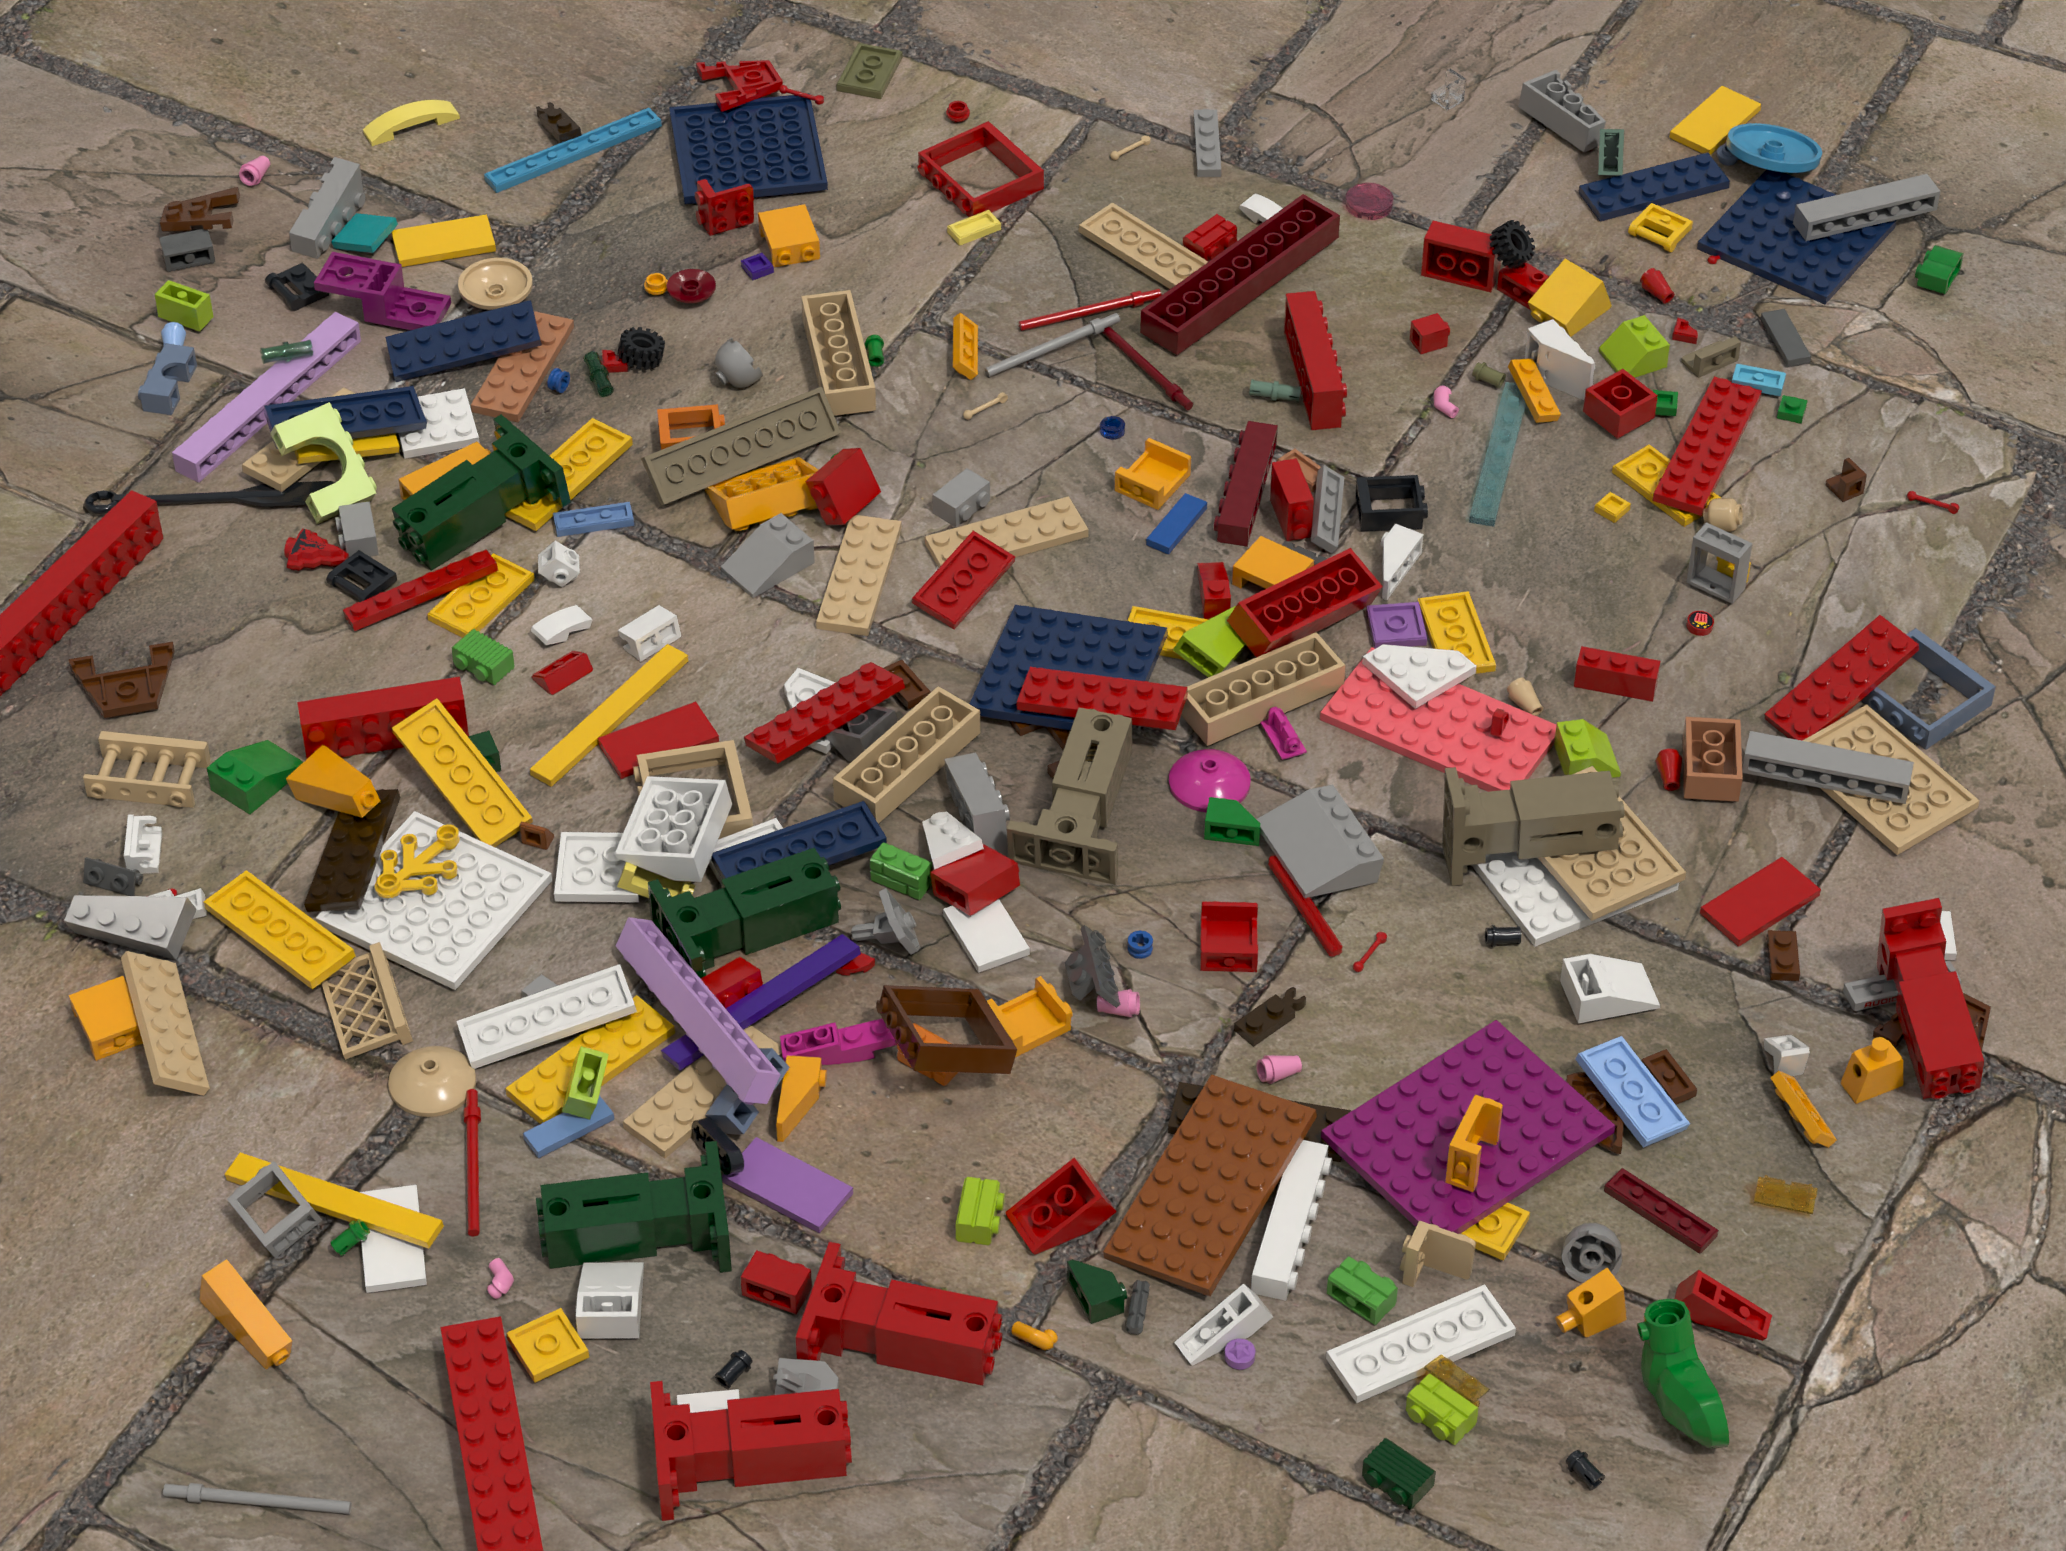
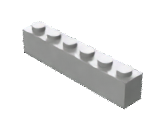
M1928 174L1797 204L1793 224L1805 241L1935 211L1938 207L1940 190Z
M1750 731L1742 773L1906 804L1914 762Z

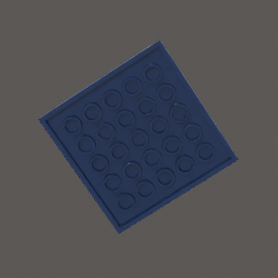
M796 95L758 98L726 111H721L717 103L669 107L684 204H697L695 199L697 181L703 179L708 181L715 193L750 184L753 187V197L828 190V182L810 99Z
M1766 169L1698 241L1697 249L1711 256L1718 255L1725 262L1826 305L1895 229L1897 220L1805 241L1793 224L1796 205L1835 196L1836 194L1787 173Z
M1015 605L969 704L980 710V716L1071 730L1075 717L1017 710V699L1030 667L1149 681L1167 639V627Z

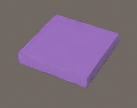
M1419 602L1367 606L1366 614L1375 649L1383 644L1407 647L1427 645V635Z

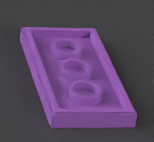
M757 1137L742 1152L744 1170L732 1175H722L723 1183L818 1233L825 1228L853 1195V1187Z

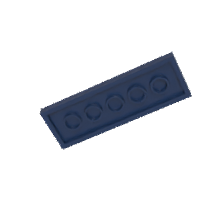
M1707 152L1579 185V194L1601 222L1643 211L1651 203L1662 206L1729 188L1730 180Z
M531 300L386 336L396 382L542 345Z
M414 386L264 405V415L270 432L275 425L329 402L332 408L337 409L342 420L341 425L344 431L349 432L352 439L426 429L427 420Z
M865 801L713 852L711 861L722 879L814 847L819 856L825 857L828 865L877 849L882 843H887V837Z

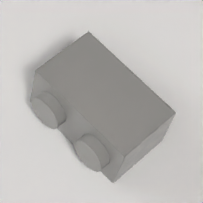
M966 468L932 494L933 514L957 527L963 521L968 520L981 507H985L990 501V482Z
M370 501L339 506L340 517H335L337 533L343 532V534L338 535L340 548L346 550L349 553V557L358 550L368 556L379 555Z

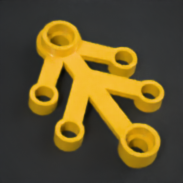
M451 824L439 827L436 832L437 841L416 858L415 850L418 848L417 837L413 834L402 836L400 842L403 850V868L396 874L394 867L398 864L397 853L394 850L383 851L380 856L383 874L377 878L375 883L376 893L383 898H393L402 891L421 890L425 895L435 894L438 890L435 877L426 876L416 880L407 879L415 875L441 874L445 879L456 877L458 874L457 864L452 860H446L442 863H427L444 849L451 850L457 846L460 841L458 828Z

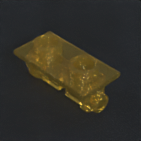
M1765 1175V1178L1758 1177L1754 1203L1813 1215L1818 1188L1812 1187V1184L1807 1185L1792 1181L1791 1185L1785 1184V1180Z
M1439 1355L1424 1367L1426 1370L1425 1377L1428 1374L1433 1375L1477 1407L1481 1403L1478 1399L1490 1390L1480 1383L1478 1379L1466 1373L1443 1355Z

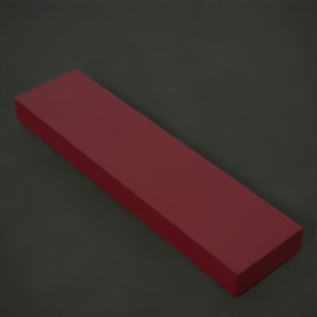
M1621 1168L1604 1186L1605 1193L1699 1254L1718 1237V1229L1624 1168Z

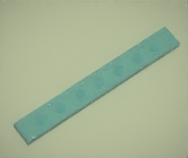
M1505 382L1473 501L1469 523L1495 527L1527 405L1516 383Z

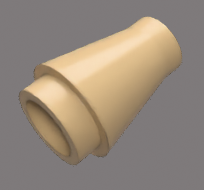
M1518 678L1508 686L1509 699L1525 712L1538 716L1543 711V707L1530 681H1526L1525 678Z

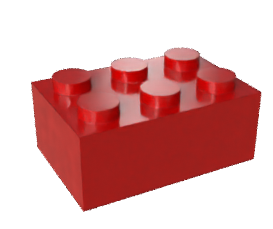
M1433 220L1424 237L1421 276L1491 293L1497 282L1501 267V261L1499 262L1496 259L1498 257L1497 253L1494 255L1492 252L1495 250L1494 247L1490 246L1492 242L1490 236L1492 234Z

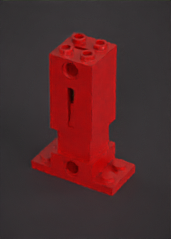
M1939 898L1882 909L1876 965L1879 975L1885 974L1887 981L1893 979L1895 981L1898 991L1896 1012L1923 1099H1941L1948 1094L1958 1092L1967 1094L1981 1087L1984 1058L1956 971L1948 972L1944 959L1947 941L1940 922L1942 905Z
M828 1243L795 1337L797 1359L820 1361L821 1353L841 1357L844 1348L875 1354L876 1362L879 1365L983 1386L986 1375H991L994 1369L995 1357H993L994 1350L999 1351L1003 1334L999 1332L1002 1324V1314H998V1301L892 1279L889 1288L856 1282V1272L844 1270L845 1257L841 1256V1244Z
M663 1381L650 1382L662 1521L674 1520L673 1507H680L679 1493L697 1491V1482L734 1478L735 1487L847 1476L846 1464L852 1463L851 1436L847 1420V1401H840L839 1389L727 1400L728 1409L690 1413V1404L671 1405L670 1392L664 1393Z

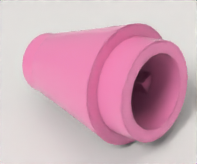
M259 156L242 165L239 172L240 180L248 186L259 184L270 167L269 159L265 156Z
M1131 989L1118 991L1121 1005L1117 1008L1100 995L1097 997L1098 1012L1126 1017L1139 1014V992H1132Z
M1265 1055L1263 1059L1257 1061L1256 1068L1261 1082L1272 1084L1301 1072L1302 1064L1297 1055Z

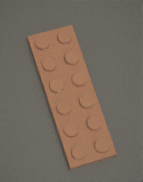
M534 311L542 345L500 356L471 403V411L491 417H497L502 414L509 421L519 422L572 332L574 320Z

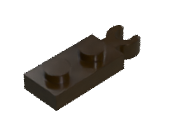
M551 102L547 103L548 108L541 109L539 106L536 107L540 123L560 143L582 136L581 128L561 108L554 109V104Z
M1294 987L1289 988L1282 999L1275 994L1234 1023V1031L1254 1047L1295 1018V1011L1305 1007L1306 997L1302 996L1299 999H1293L1296 996V988Z

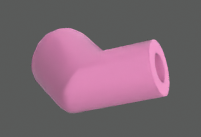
M1443 385L1437 387L1434 391V407L1450 418H1454L1458 414L1459 408L1449 402L1451 390Z
M496 1258L489 1264V1268L495 1277L492 1280V1284L487 1287V1291L493 1298L499 1299L502 1294H506L509 1291L514 1278L502 1259Z

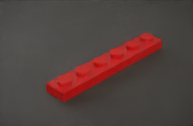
M487 549L457 562H452L438 570L428 572L412 581L402 583L393 589L381 592L362 602H357L343 609V613L353 630L357 631L499 571L498 566Z

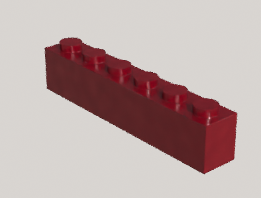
M1248 421L1245 431H1240L1239 445L1241 446L1235 448L1234 462L1236 463L1230 465L1229 479L1231 480L1225 482L1224 496L1226 497L1225 499H1220V516L1216 515L1213 530L1218 531L1217 542L1248 547L1277 446L1278 425Z

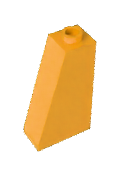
M476 441L398 479L401 498L403 500L407 499L465 460L475 464L491 452L487 448L484 449Z
M323 745L286 778L296 800L361 818L380 802L371 779Z
M226 1259L202 1275L200 1302L265 1369L274 1364L279 1366L290 1357L292 1348L291 1338L230 1262Z

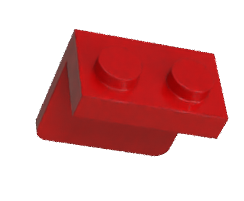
M706 179L697 181L695 199L698 204V211H696V219L699 225H703L709 236L754 222L753 187L750 184L715 193Z

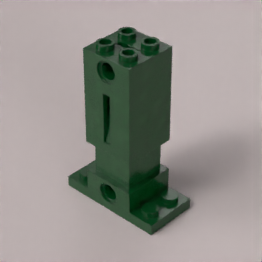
M502 414L493 419L496 429L494 435L497 440L492 443L494 450L492 453L475 464L465 460L392 508L394 515L393 525L399 533L398 542L405 551L409 550L419 564H425L431 571L506 522L505 513L524 500L529 504H534L544 496H547L550 501H556L562 508L571 503L563 467Z
M815 847L722 879L721 889L696 898L693 897L690 891L672 897L668 888L663 889L658 879L648 882L651 920L700 979L706 976V969L715 967V957L742 948L745 955H749L839 923L838 911L841 910V903L838 898V892L840 891V884L835 875L831 876L825 857H820Z
M717 1141L705 1142L706 1154L700 1155L701 1166L684 1168L685 1177L649 1181L647 1172L540 1185L541 1197L536 1198L539 1237L542 1239L540 1240L542 1258L548 1257L549 1268L554 1269L583 1265V1263H605L657 1256L656 1247L692 1243L693 1252L711 1250L712 1260L719 1261L720 1273L731 1272L729 1230Z

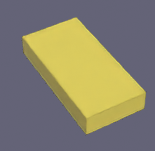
M989 210L947 226V233L959 246L1001 230L1000 221Z

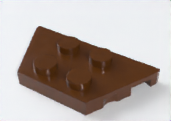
M1585 1072L1567 1075L1566 1082L1615 1125L1614 1133L1599 1142L1598 1145L1616 1154H1621L1623 1138L1622 1119Z

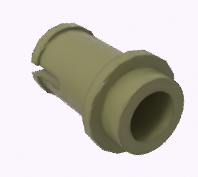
M1478 362L1472 372L1475 380H1483L1496 386V388H1501L1506 378L1505 373L1488 367L1485 362L1482 364Z

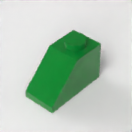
M1209 797L1205 818L1204 840L1259 846L1261 823L1237 800Z

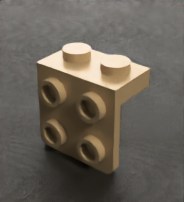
M1419 1221L1413 1235H1407L1403 1244L1402 1252L1405 1254L1400 1265V1270L1404 1271L1402 1284L1414 1287L1423 1266L1466 1280L1469 1279L1472 1273L1476 1242L1466 1235L1457 1234L1442 1229L1437 1225Z

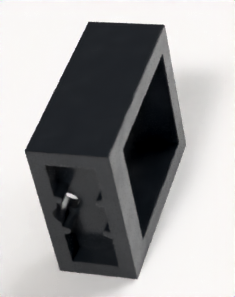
M1418 475L1356 477L1355 499L1361 532L1390 531L1395 524L1411 530L1423 528V519L1428 518L1427 503L1422 502L1425 500L1424 485L1419 484ZM1411 498L1412 508L1372 510L1370 500Z

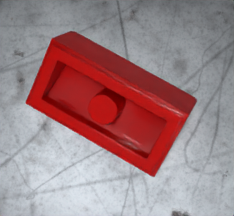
M571 651L532 674L531 677L547 693L554 695L592 672L593 667L587 653Z

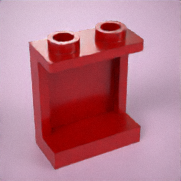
M1204 901L1201 903L1200 971L1257 972V903Z

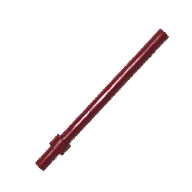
M1110 326L1104 328L1102 333L1161 386L1172 401H1177L1186 410H1190L1193 407V402L1184 395V391L1177 384H1172Z

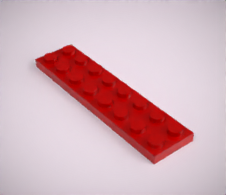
M1714 376L1654 491L1652 501L1702 516L1704 508H1706L1761 399L1762 390L1732 383L1727 379Z

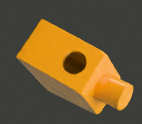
M1882 1037L1874 1038L1871 1045L1852 1053L1842 1077L1841 1085L1855 1104L1902 1087L1904 1083L1902 1056L1889 1040Z
M1605 1268L1567 1294L1568 1310L1555 1317L1556 1323L1563 1333L1577 1327L1584 1337H1590L1627 1320L1624 1289L1610 1270Z

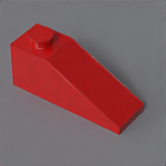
M1223 562L1197 563L1203 619L1209 620L1231 608L1229 579Z
M1697 1270L1678 1284L1674 1299L1685 1303L1689 1310L1690 1318L1695 1323L1761 1341L1767 1339L1772 1315L1700 1270Z

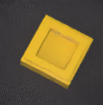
M1609 492L1595 504L1594 512L1616 523L1630 510L1631 503Z

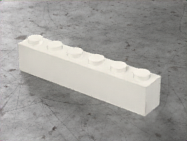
M1303 1140L1282 1175L1252 1273L1251 1290L1257 1295L1286 1301L1289 1290H1295L1298 1272H1295L1296 1266L1302 1267L1305 1256V1249H1302L1303 1243H1309L1312 1226H1309L1310 1220H1316L1319 1203L1315 1202L1317 1197H1323L1325 1181L1322 1180L1323 1175L1329 1176L1332 1165V1158H1328V1145Z

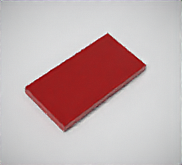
M973 530L912 597V604L955 630L1012 566L1016 556Z
M696 701L598 738V745L620 779L634 774L633 767L638 766L637 755L719 742L718 733Z
M1780 857L1701 906L1700 914L1739 947L1819 897L1821 889L1785 858Z

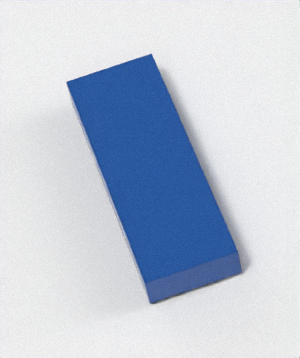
M1185 493L1147 537L1146 545L1170 554L1206 511L1207 502Z

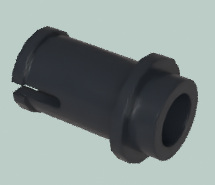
M1491 925L1490 928H1485L1486 945L1491 944V947H1496V944H1520L1521 928L1520 926L1495 927V925Z
M743 1350L733 1352L727 1364L715 1374L716 1381L722 1387L729 1389L744 1371L748 1372L751 1369L753 1360Z
M1576 1450L1566 1459L1567 1469L1570 1472L1574 1471L1587 1484L1588 1488L1593 1490L1602 1483L1601 1481L1605 1479V1475L1587 1459L1588 1454L1586 1452Z

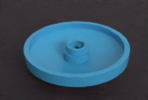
M1761 123L1738 125L1730 129L1726 140L1728 150L1737 158L1751 165L1772 171L1788 173L1811 171L1819 166L1822 157V149L1814 140L1797 131L1776 125Z

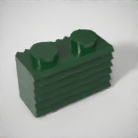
M1384 1438L1363 1461L1362 1477L1367 1484L1373 1488L1382 1489L1384 1493L1387 1492L1393 1502L1398 1505L1407 1506L1409 1510L1413 1509L1435 1484V1470L1387 1438Z

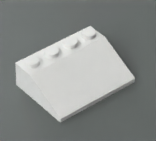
M647 776L616 849L615 857L674 881L701 882L732 806L726 780Z

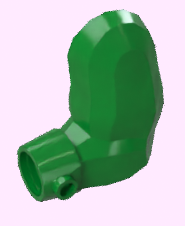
M1661 1299L1651 1303L1646 1307L1644 1322L1637 1323L1640 1339L1645 1341L1641 1359V1372L1645 1387L1655 1397L1662 1416L1681 1432L1707 1448L1728 1447L1729 1430L1723 1404L1717 1389L1698 1358L1687 1306L1684 1302L1676 1299Z

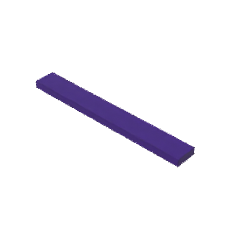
M841 934L727 1007L726 1010L744 1030L861 954L860 947ZM686 1034L661 1050L663 1058L679 1071L704 1055L699 1051V1047Z

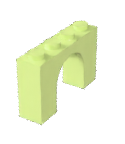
M330 402L275 425L270 433L282 456L304 446L318 444L331 449L340 459L342 465L341 479L330 486L309 494L305 501L317 524L339 515V506L372 501L377 490L371 476L368 477L364 470L363 458L360 454H356L352 447L353 440L348 431H344L341 425L342 420L337 409L332 408Z

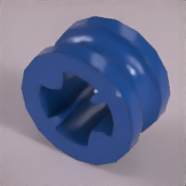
M559 368L553 369L548 378V388L551 390L556 389L557 392L563 393L570 382L569 372H562Z
M1139 930L1131 933L1128 937V953L1138 959L1150 956L1153 951V938L1146 931Z

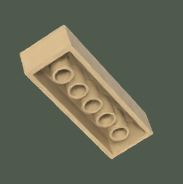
M851 290L801 296L802 319L819 387L822 386L834 416L876 410L875 385Z
M1316 632L1187 686L1188 696L1181 716L1208 746L1258 725L1261 721L1268 720V711L1272 707H1278L1286 713L1337 691L1344 684L1345 664Z
M938 686L833 778L834 801L843 807L865 801L879 824L945 765L944 759L954 757L980 734V710Z

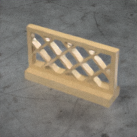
M380 942L369 946L370 953L352 959L328 977L343 976L338 985L328 983L327 979L322 982L345 1060L400 1040L402 1045L413 1042L390 965ZM370 964V968L365 975L355 973L358 967ZM350 979L360 981L354 991L345 988ZM367 984L376 986L371 996L362 994ZM340 994L349 996L344 1006L335 1004ZM357 999L366 1002L361 1011L351 1009ZM373 1005L383 1007L377 1017L368 1014ZM346 1015L356 1017L350 1027L341 1024ZM363 1020L372 1022L367 1032L358 1030ZM380 1025L390 1028V1033L382 1036L374 1035ZM353 1035L362 1038L359 1044L347 1047V1043Z

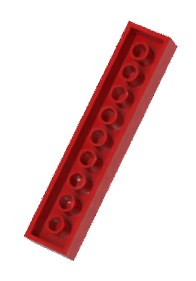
M131 490L0 614V696L10 689L12 684L25 674L39 658L43 657L90 609L94 608L96 603L109 593L123 577H126L154 547L161 543L164 538L155 500Z
M499 1316L440 1327L477 1550L543 1551L502 1318Z

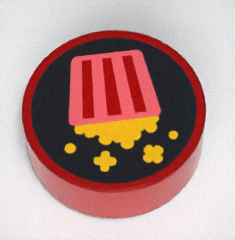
M1694 611L1688 616L1686 626L1690 633L1697 636H1705L1712 632L1714 619L1705 611Z

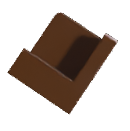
M1846 458L1843 462L1842 473L1827 479L1825 485L1842 502L1864 494L1867 474L1850 458Z

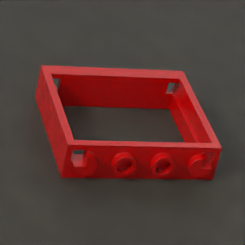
M989 121L918 152L917 168L919 173L926 177L936 189H939L949 201H952L968 217L987 210L992 213L1044 189V170ZM986 147L1019 178L974 198L949 176L941 166Z

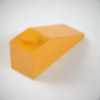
M787 1055L786 1064L790 1068L784 1075L776 1121L777 1142H784L817 1102L820 1088L826 1087L827 1070H822L821 1058Z

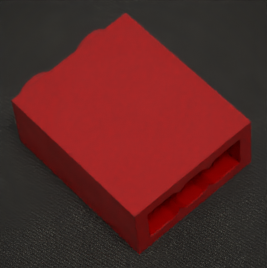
M861 448L842 449L805 481L826 525H844L881 493V489Z
M1297 458L1272 462L1270 501L1286 541L1310 538L1312 535L1314 499Z
M984 844V849L930 872L933 895L970 916L1020 886L1018 863Z

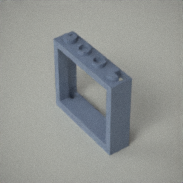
M1915 628L1906 634L1919 644V651L1912 657L1969 699L1931 725L1926 724L1878 687L1864 697L1861 702L1868 705L1893 727L1900 730L1913 742H1916L1926 750L1990 707L1996 686Z

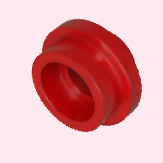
M953 101L946 110V116L954 122H962L970 116V110L965 102Z

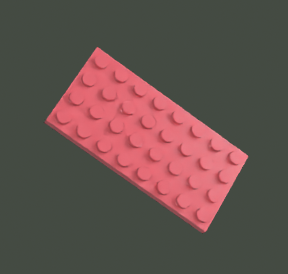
M1371 647L1367 653L1371 652L1375 648ZM1362 660L1320 712L1321 721L1445 773V768L1456 767L1458 778H1463L1464 782L1477 785L1478 788L1488 792L1509 790L1510 781L1529 779L1554 745L1556 724L1461 684L1453 686L1415 709L1364 666ZM1497 708L1509 713V721L1500 737L1491 735L1492 715Z

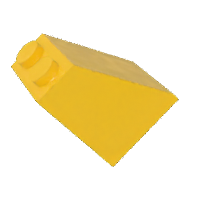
M1567 259L1561 262L1528 301L1532 311L1531 315L1534 319L1541 323L1553 319L1560 327L1565 329L1570 337L1608 311L1612 306L1603 281Z

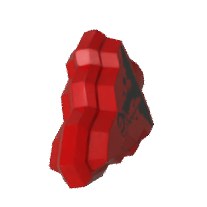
M302 529L297 538L289 537L284 549V555L288 558L286 567L296 571H300L303 568L315 569L321 565L335 567L349 558V553L340 547L328 544L327 539L317 536V533L307 529Z

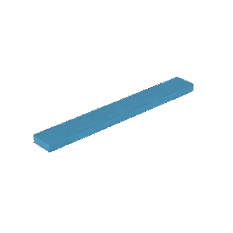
M646 108L584 133L582 136L559 143L484 174V179L496 193L659 128L662 126L661 119L650 108Z

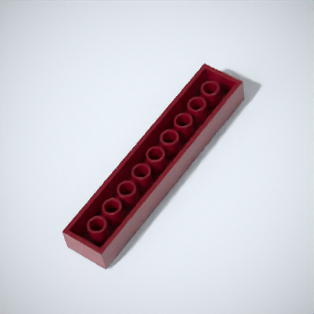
M1302 194L1141 310L1140 333L1172 353L1180 354L1338 239L1340 215Z

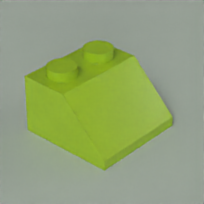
M1643 315L1622 322L1599 347V352L1615 372L1624 369L1636 378L1667 368L1670 344L1649 319Z
M1584 719L1557 722L1554 747L1564 775H1572L1593 766L1597 772L1610 771L1612 778L1621 776L1607 734Z

